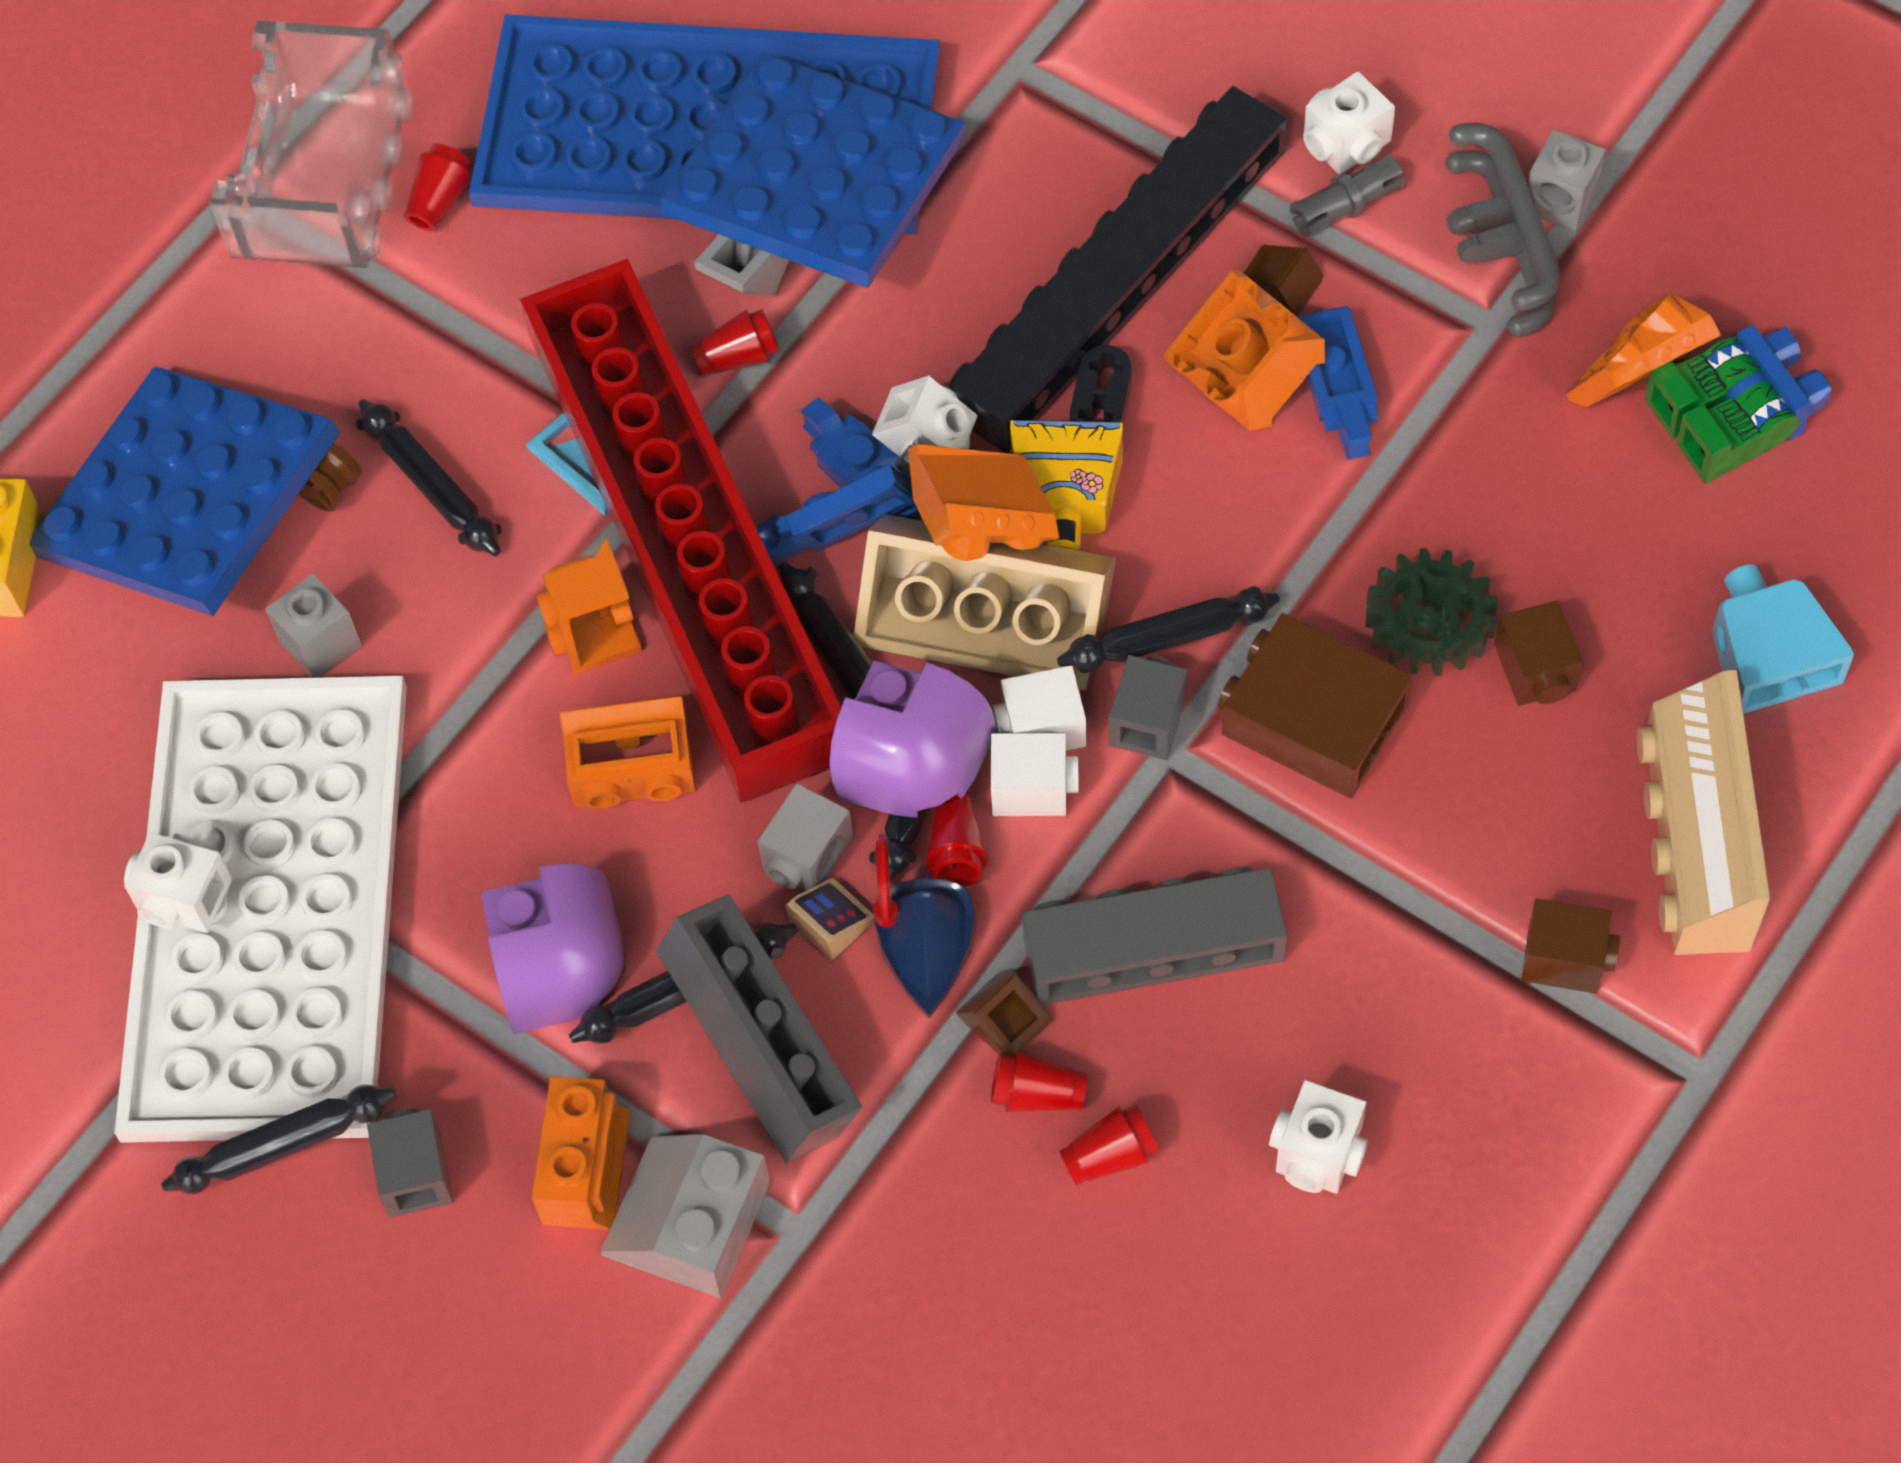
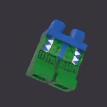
M1752 324L1738 331L1737 337L1724 339L1696 357L1676 366L1671 360L1650 371L1645 401L1671 438L1678 437L1677 446L1702 481L1707 484L1771 450L1786 439L1790 441L1804 434L1808 417L1828 404L1831 385L1822 373L1815 369L1796 378L1791 376L1786 368L1798 363L1801 350L1798 341L1787 327L1761 335ZM1668 402H1669L1670 405L1672 406L1673 411L1670 409V407H1669V405H1668ZM1699 446H1701V448L1705 452V455L1702 454Z

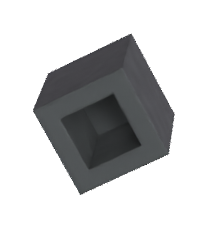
M1128 655L1109 714V746L1168 760L1187 698L1188 669L1177 667L1171 661L1161 657H1147L1143 659Z
M413 1108L399 1109L386 1114L381 1121L367 1124L378 1194L390 1218L453 1203L442 1136L430 1109L424 1111Z

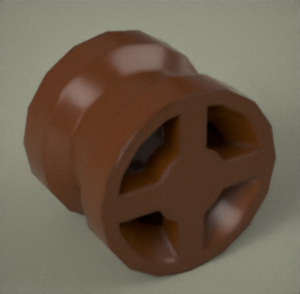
M333 443L299 492V495L308 503L321 510L334 511L341 502V491L345 486H351L356 483L362 474L361 468L347 451Z

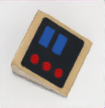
M833 877L795 896L786 904L788 921L791 924L794 923L798 931L831 961L874 923V915Z

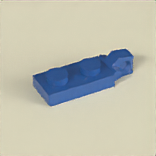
M1349 306L1296 316L1325 340V363L1317 364L1306 377L1319 421H1323L1326 432L1339 430L1340 441L1347 460L1370 456L1369 440H1372V435L1368 424L1377 422L1378 396Z
M819 397L801 410L805 423L803 429L814 439L809 445L810 450L817 457L818 467L839 488L854 482L856 475L867 468L886 466L888 464L896 468L895 463L899 457L872 435L873 432L862 421L858 422L851 414H848L841 420L836 411ZM915 504L893 514V516L914 520L921 518Z
M890 464L870 467L857 474L854 482L834 492L816 494L808 498L803 503L802 508L786 516L783 515L781 517L774 514L756 526V529L773 565L808 548L819 552L873 525L883 514L893 515L915 504L911 480Z

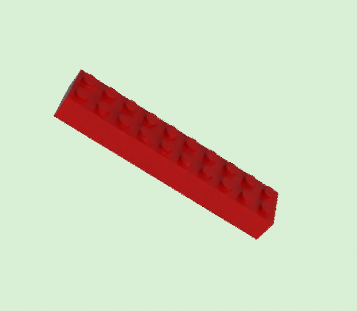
M628 258L520 298L530 340L740 802L743 803L830 768L831 742L841 706Z

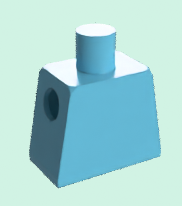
M1754 564L1738 567L1725 577L1724 583L1731 598L1719 604L1712 628L1713 639L1722 671L1737 670L1743 714L1844 683L1854 653L1804 582L1793 579L1767 587L1758 566Z

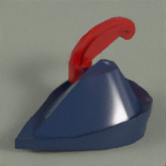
M879 834V841H876L878 900L873 907L876 935L882 956L909 998L930 1018L950 992L971 953L976 928L971 896L961 884L944 879L919 878L890 886L889 840H886L885 834Z

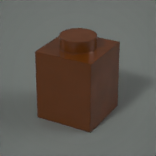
M1558 600L1499 616L1494 646L1518 706L1535 701L1540 704L1554 703L1568 696L1570 692L1576 691L1583 661Z
M1535 898L1528 927L1521 981L1597 994L1603 972L1615 973L1618 959L1620 936L1609 934L1612 911Z

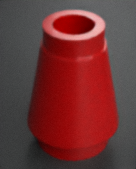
M438 143L433 144L429 152L422 153L404 218L420 229L434 231L437 224L471 182L472 177L469 174L473 165L471 160L460 151Z
M746 309L700 339L699 342L690 345L703 377L712 373L717 374L768 363V356L780 352L763 309L751 314Z
M966 794L962 798L955 795L941 805L935 806L936 810L934 812L927 851L926 866L932 872L933 879H944L961 884L962 887H967L980 880L982 870L988 863V857L972 807V799Z
M1017 1048L1014 1054L999 1052L993 1075L991 1103L1005 1105L1006 1112L1069 1109L1081 1111L1086 1094L1087 1073L1075 1071L1073 1068Z
M1135 1104L1123 1111L1120 1106L1116 1107L1073 1140L1069 1146L1059 1150V1153L1074 1183L1078 1185L1086 1180L1091 1181L1149 1164L1146 1157L1160 1151L1139 1107Z

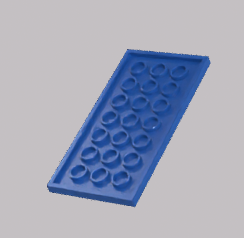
M505 14L469 189L472 206L674 219L662 214V195L763 52L933 111L940 60L939 40ZM920 209L904 234L917 233Z

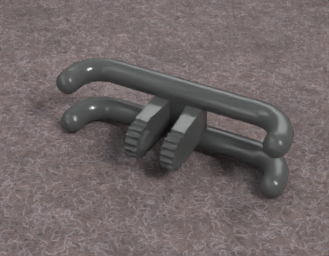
M1479 122L1457 124L1449 132V140L1453 145L1459 147L1478 145L1487 149L1490 154L1477 150L1455 151L1446 158V168L1453 174L1473 172L1481 175L1486 180L1493 199L1457 207L1456 210H1452L1451 214H1448V218H1446L1450 233L1453 232V235L1458 234L1460 236L1461 234L1466 235L1467 233L1480 232V234L1468 236L1458 243L1457 251L1464 264H1476L1479 261L1486 262L1515 255L1527 287L1516 290L1512 295L1511 301L1516 310L1526 312L1512 316L1507 323V330L1514 337L1528 336L1540 331L1551 320L1555 309L1554 295L1560 282L1558 262L1514 149L1505 134L1491 125Z

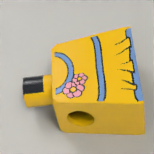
M1011 420V454L1025 456L1055 513L1059 539L1046 540L1045 544L1080 551L1081 534H1100L1107 529L1123 462V423Z

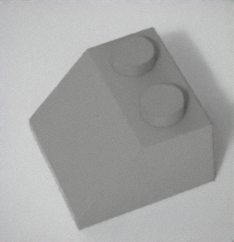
M705 1134L651 1137L601 1248V1255L721 1299L771 1183L764 1155Z

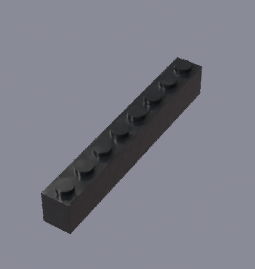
M1233 85L1218 101H1210L1201 111L1196 125L1185 137L1178 136L1169 144L1162 161L1150 174H1141L1135 180L1129 190L1128 197L1115 211L1108 210L1101 216L1093 230L1092 236L1079 249L1074 247L1067 252L1058 267L1057 273L1045 286L1038 285L1028 294L1023 303L1022 310L1008 325L1003 323L993 331L983 352L972 363L966 362L962 364L955 372L949 389L955 392L958 400L978 415L972 432L1004 453H1008L1011 450V420L1037 421L1077 378L1083 355L1094 347L1108 345L1285 153L1287 118Z

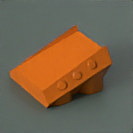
M1238 269L1231 270L1164 352V357L1169 364L1203 391L1215 404L1251 431L1273 427L1272 418L1312 369L1317 364L1325 363V340Z
M1668 291L1646 306L1617 334L1607 350L1582 374L1574 386L1566 393V396L1570 402L1589 407L1648 377L1650 371L1671 360L1673 363H1676L1690 356L1689 351L1721 336L1709 313Z
M916 444L908 449L913 501L935 545L942 546L947 554L953 558L962 561L983 558L988 553L990 543H1005L1012 548L1026 550L1039 547L1046 540L1059 539L1055 513L1024 455Z

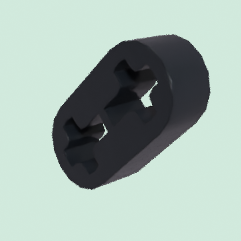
M1100 345L1090 349L1083 355L1070 407V422H1091L1094 408L1103 409V422H1118L1124 425L1131 391V360L1123 350L1111 345ZM1103 368L1113 369V374L1109 377L1107 389L1098 388V376L1101 375Z

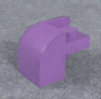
M874 660L856 698L845 697L837 717L831 742L830 771L838 800L895 816L918 818L919 810L939 806L955 795L962 798L974 782L991 746V734H996L997 732L993 711L986 698L968 681L947 669L926 662L922 672L919 673Z
M580 864L539 867L541 874L539 879L481 892L495 973L505 1011L514 1034L581 1018L585 1011L597 1006L615 988L621 972H625V947L609 879L601 870Z

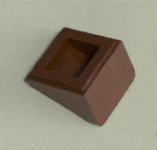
M1262 245L1244 271L1247 277L1295 316L1300 314L1323 278L1309 250L1302 247Z
M1015 971L999 972L956 1012L960 1019L996 1053L1014 1054L1016 1048L1022 1050L1053 1020L1052 1016Z

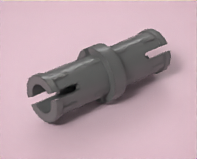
M1387 154L1380 160L1351 175H1346L1343 172L1331 179L1329 186L1300 201L1293 202L1290 205V213L1293 215L1298 212L1300 213V215L1292 218L1301 234L1308 237L1315 231L1348 214L1350 218L1362 214L1365 205L1405 186V178L1402 176L1394 178L1403 173L1399 163L1393 156Z

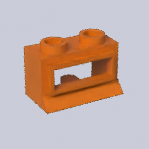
M607 538L595 557L591 558L589 555L550 568V572L542 574L546 590L535 593L545 622L544 627L555 657L566 654L574 675L642 652L631 622L634 619L627 601L629 595Z
M682 696L560 712L567 782L574 808L588 807L590 809L603 810L612 808L623 801L647 798L652 801L661 802L675 799L683 793L696 792L689 727ZM671 733L673 753L583 764L581 745L615 740L618 748L632 749L639 746L640 737Z
M550 1076L531 1197L542 1225L610 1230L617 1214L631 1110L617 1104L614 1093L608 1092L605 1080Z

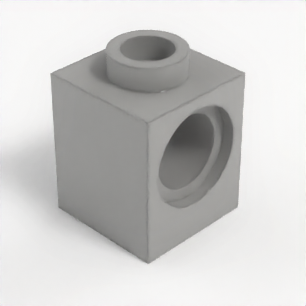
M1554 129L1552 130L1530 171L1528 188L1541 219L1572 231H1577L1598 191L1606 149Z
M311 574L265 608L279 644L310 678H321L362 647L349 611L314 574Z
M796 783L757 841L761 864L765 874L773 882L789 890L799 887L807 891L823 883L853 839L850 811Z

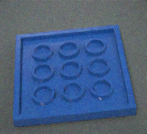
M763 52L662 195L661 212L668 217L869 288L965 138V122Z
M154 366L33 532L30 546L38 558L214 616L333 445L340 432L330 418Z

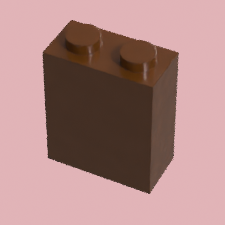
M1281 613L1270 632L1261 629L1255 637L1247 655V661L1250 664L1242 677L1239 678L1233 675L1226 683L1220 695L1218 708L1223 710L1222 735L1352 799L1408 706L1412 675L1287 614Z

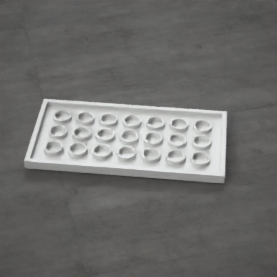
M403 676L163 681L146 839L150 832L169 838L178 833L194 837L204 843L208 849L220 853L232 877V881L208 933L175 923L170 929L161 928L150 924L138 915L114 1132L120 1142L228 1140L327 1098L346 1099L349 1092L358 1085L369 1084L378 1088L407 686ZM354 1120L343 1134L334 1138H369L368 1123H360Z

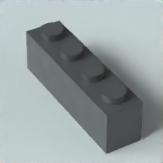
M1236 867L1224 871L1216 878L1192 881L1188 878H1175L1161 883L1154 889L1132 893L1126 889H1113L1099 894L1093 900L1070 904L1064 900H1052L1039 904L1031 911L1022 912L1023 938L1035 997L1042 1005L1285 961L1287 933L1271 868L1254 871L1250 867Z
M730 894L677 916L656 949V952L786 1164L837 1139L861 1110L862 1106Z

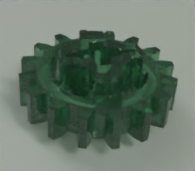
M1427 548L1420 549L1418 562L1411 563L1405 555L1400 554L1396 557L1395 572L1385 567H1381L1378 570L1377 584L1369 586L1366 605L1369 607H1366L1365 627L1373 628L1372 645L1374 648L1389 644L1388 662L1393 665L1405 657L1410 660V673L1417 674L1421 669L1422 663L1431 664L1435 676H1442L1445 662L1451 661L1461 671L1466 668L1468 652L1477 657H1481L1484 654L1486 638H1493L1497 622V619L1494 617L1496 616L1498 599L1496 596L1488 595L1491 582L1488 576L1472 578L1473 561L1469 559L1457 567L1452 564V551L1446 550L1442 554L1440 561L1431 560ZM1401 593L1404 599L1398 603L1397 611L1392 613L1391 605ZM1470 611L1471 620L1466 628L1461 631L1459 623L1464 621L1465 613Z

